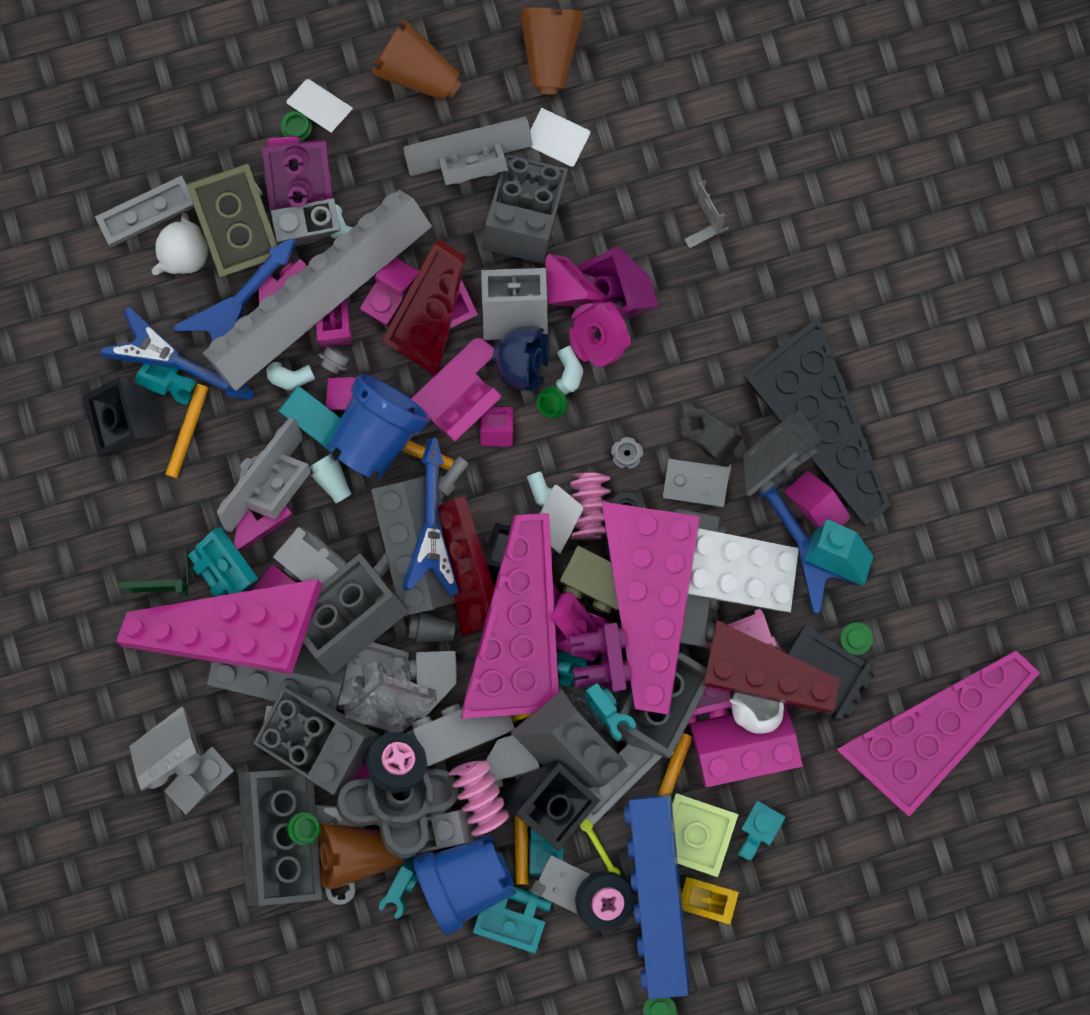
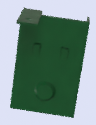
M186 552L187 583L182 579L119 582V588H125V593L176 591V593L181 592V597H188L187 585H190L189 553Z

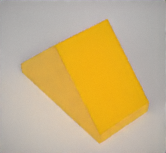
M686 877L681 895L682 908L684 911L731 924L739 892Z

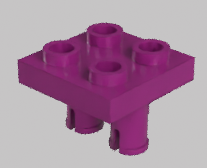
M326 139L262 146L270 211L292 206L302 207L307 203L333 198Z
M615 622L596 623L597 631L568 635V643L582 642V645L569 647L571 656L600 651L602 663L599 665L573 667V676L587 675L586 678L574 679L576 689L593 686L596 683L598 685L605 684L606 689L611 691L627 689L626 682L631 681L628 661L624 662L622 660L621 649L626 648L623 628L619 629Z

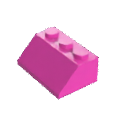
M785 703L782 722L776 730L769 733L758 734L746 730L736 723L733 714L690 723L703 787H711L803 767L796 734Z

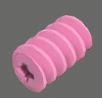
M600 473L570 474L573 477L579 478L570 482V488L579 491L570 496L583 506V511L574 527L579 531L570 534V539L603 540L602 535L607 532L606 526L602 525V522L605 521L602 512V502L608 501L602 500L601 496L611 493V490L602 487L601 483L609 481L610 476Z
M471 761L459 765L449 772V775L460 776L453 783V787H464L465 789L457 795L458 800H469L462 807V811H473L474 813L466 820L467 824L478 823V827L471 831L473 836L482 835L496 829L509 817L508 811L501 809L504 806V800L501 797H497L500 793L499 787L492 785L495 781V776L492 773H487L491 768L488 761Z

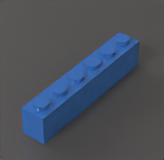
M671 793L634 796L629 799V805L624 806L626 825H631L633 838H628L627 844L629 858H635L636 871H631V886L633 891H638L639 904H634L635 923L641 924L642 937L637 938L639 957L645 958L646 970H641L642 990H648L649 999L688 996L691 988Z

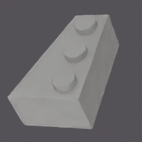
M300 527L294 531L273 556L285 567L284 571L297 582L300 580L303 582L318 579L323 584L347 564L345 560L314 533Z
M459 704L442 710L443 717L432 721L431 717L427 716L413 722L412 726L414 729L405 734L414 737L424 748L427 768L513 731L515 727L510 715L462 719L460 718L462 709Z

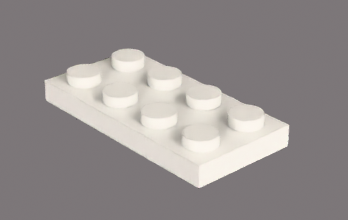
M699 529L688 595L780 612H791L799 548Z

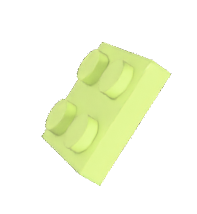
M676 793L672 807L678 864L718 877L739 814Z

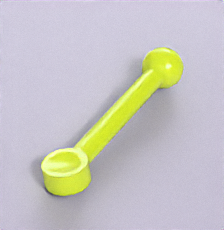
M585 819L580 824V828L589 835L608 871L620 875V870L613 866L592 829L593 824L588 819Z

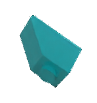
M826 519L813 532L804 560L863 586L874 556L857 532Z

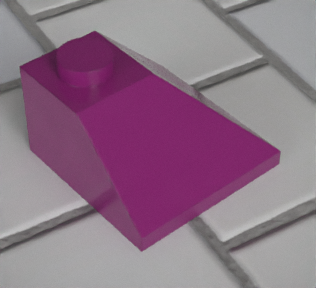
M615 247L576 266L606 296L603 302L610 301L616 305L617 311L623 320L639 316L658 307L650 276L620 247Z

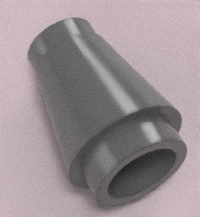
M425 612L409 615L406 632L407 639H414V643L453 641L455 622H449Z

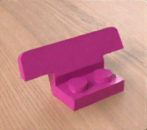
M481 338L473 339L411 398L428 413L431 421L442 433L453 441H456L501 398V395L493 387L486 385L476 374L493 358L494 348Z

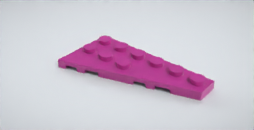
M602 502L621 625L626 640L625 650L630 668L635 709L669 714L701 517Z
M549 513L514 515L462 707L460 715L462 719L533 714L559 692L555 622L551 618L554 612Z
M318 579L130 611L126 613L116 642L120 646L292 674L323 584Z
M1013 651L835 750L909 817L1040 672L1017 651Z

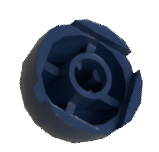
M529 326L513 329L502 338L500 345L497 344L495 346L493 362L497 364V370L501 379L509 386L522 391L535 392L542 385L544 377H539L541 365L548 367L550 350L548 334L542 333L544 331L543 328Z

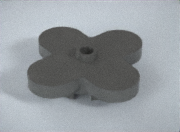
M437 768L426 769L419 783L405 792L394 793L383 790L373 782L371 777L348 782L342 787L337 797L336 807L339 816L352 826L378 825L385 848L396 857L410 858L419 854L428 840L426 817L441 815L449 811L457 799L458 787H453V783L456 780L452 775H449L445 770ZM393 795L399 796L402 801L396 800Z

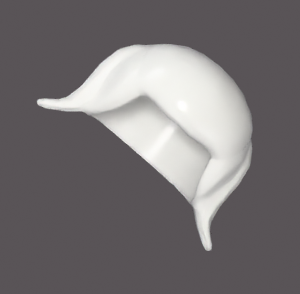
M182 213L181 222L171 223L160 232L156 240V256L159 263L151 270L153 275H158L162 272L170 274L194 273L206 263L209 255L207 240L201 233L200 227L195 223L189 222L187 213Z
M734 693L733 698L730 699L732 714L736 723L752 733L763 734L772 732L779 727L783 720L784 703L740 693Z

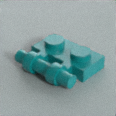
M221 527L212 530L195 547L196 549L188 554L189 559L194 564L193 570L198 576L202 575L211 588L209 592L213 597L245 592L258 580V577Z
M512 886L517 894L479 913L473 933L536 953L545 921L533 916L536 908L549 912L552 902L532 892ZM508 899L526 904L524 914L505 908Z

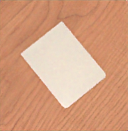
M306 79L286 101L288 105L331 133L353 109L309 79Z
M541 108L530 130L533 143L531 148L573 167L590 135V131Z
M554 485L540 514L549 513L551 547L561 554L583 511V506L558 485Z

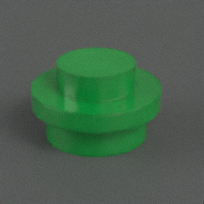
M298 110L288 112L281 120L280 126L284 137H299L302 142L312 133L313 125L311 119Z
M549 386L539 393L536 400L537 409L544 417L559 418L567 410V399L560 389Z
M857 622L851 623L842 630L840 643L848 653L861 655L871 648L873 635L866 625Z
M300 812L289 820L287 833L295 844L302 846L310 845L316 841L320 834V824L313 814Z
M670 997L648 998L643 1007V1015H676V1006Z

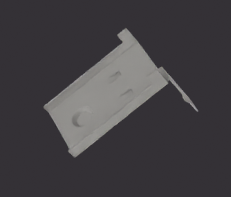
M706 180L700 182L698 202L711 226L684 239L689 249L728 230V227L723 229L725 214H718L710 199V194H707L705 190Z
M668 459L663 499L725 508L728 479L731 480L732 473L731 464L729 467Z
M546 853L550 857L539 880L535 881L532 889H529V891L578 914L575 904L576 892L582 881L591 874Z

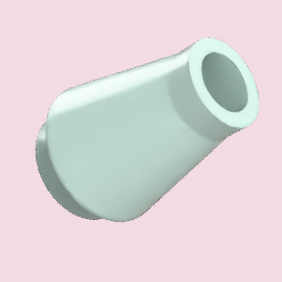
M332 454L327 455L310 466L313 473L311 477L331 496L335 504L352 494L339 460H335Z

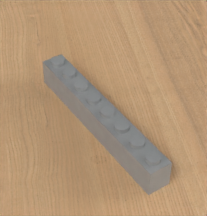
M401 190L389 194L373 212L361 217L358 224L349 232L337 237L333 245L325 252L313 257L309 265L301 272L289 277L285 281L284 286L277 292L264 298L260 302L259 307L248 316L240 318L229 332L222 337L216 338L209 348L203 352L204 356L221 378L235 391L238 390L423 235L432 225L411 196Z

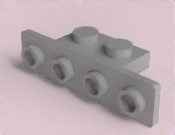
M521 117L404 146L403 150L411 176L441 169L445 185L462 184L470 179L494 176L499 172L507 171L504 153L531 147L533 143L528 120L526 117Z
M288 418L284 425L277 430L271 442L259 453L256 461L246 474L239 479L238 484L229 496L221 502L217 514L225 530L232 532L249 509L276 519L311 473L307 463L290 457L303 439L295 419Z

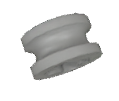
M355 883L348 884L350 890L345 893V899H338L339 894L334 896L332 889L326 888V895L334 904H346L355 896Z

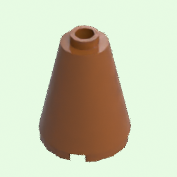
M536 7L522 8L520 19L532 87L539 88L538 94L557 95L558 89H564L583 22V11L571 9L553 10L551 8Z
M402 19L398 26L403 28V30L397 28L396 32H393L375 62L380 68L378 69L374 66L370 74L440 100H444L446 96L453 98L462 83L457 79L460 73L408 21Z
M334 823L320 824L318 847H321V858H319L320 880L324 888L336 889L402 866L405 858L396 857L385 848L380 830Z

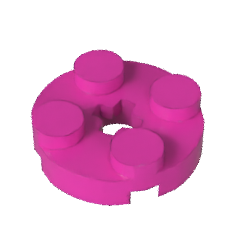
M594 301L583 304L574 311L571 319H575L573 328L569 329V338L576 355L584 362L590 361L594 364L592 366L596 367L616 362L631 343L625 322L617 311L616 305L610 301ZM597 327L601 332V338L598 339L595 337Z

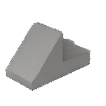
M211 747L202 755V758L199 760V767L194 773L186 776L178 775L166 788L165 792L184 814L188 815L235 770L214 747Z

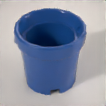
M360 374L356 377L351 387L352 397L326 447L332 452L336 446L342 451L338 457L341 462L367 477H370L375 470L376 480H381L413 435L422 432L431 419L420 405L397 389L372 376Z
M491 834L436 854L425 852L413 857V865L421 889L438 925L446 936L462 929L465 921L504 899L517 894L516 890L512 887L514 882L501 852L495 851L493 844L496 842Z

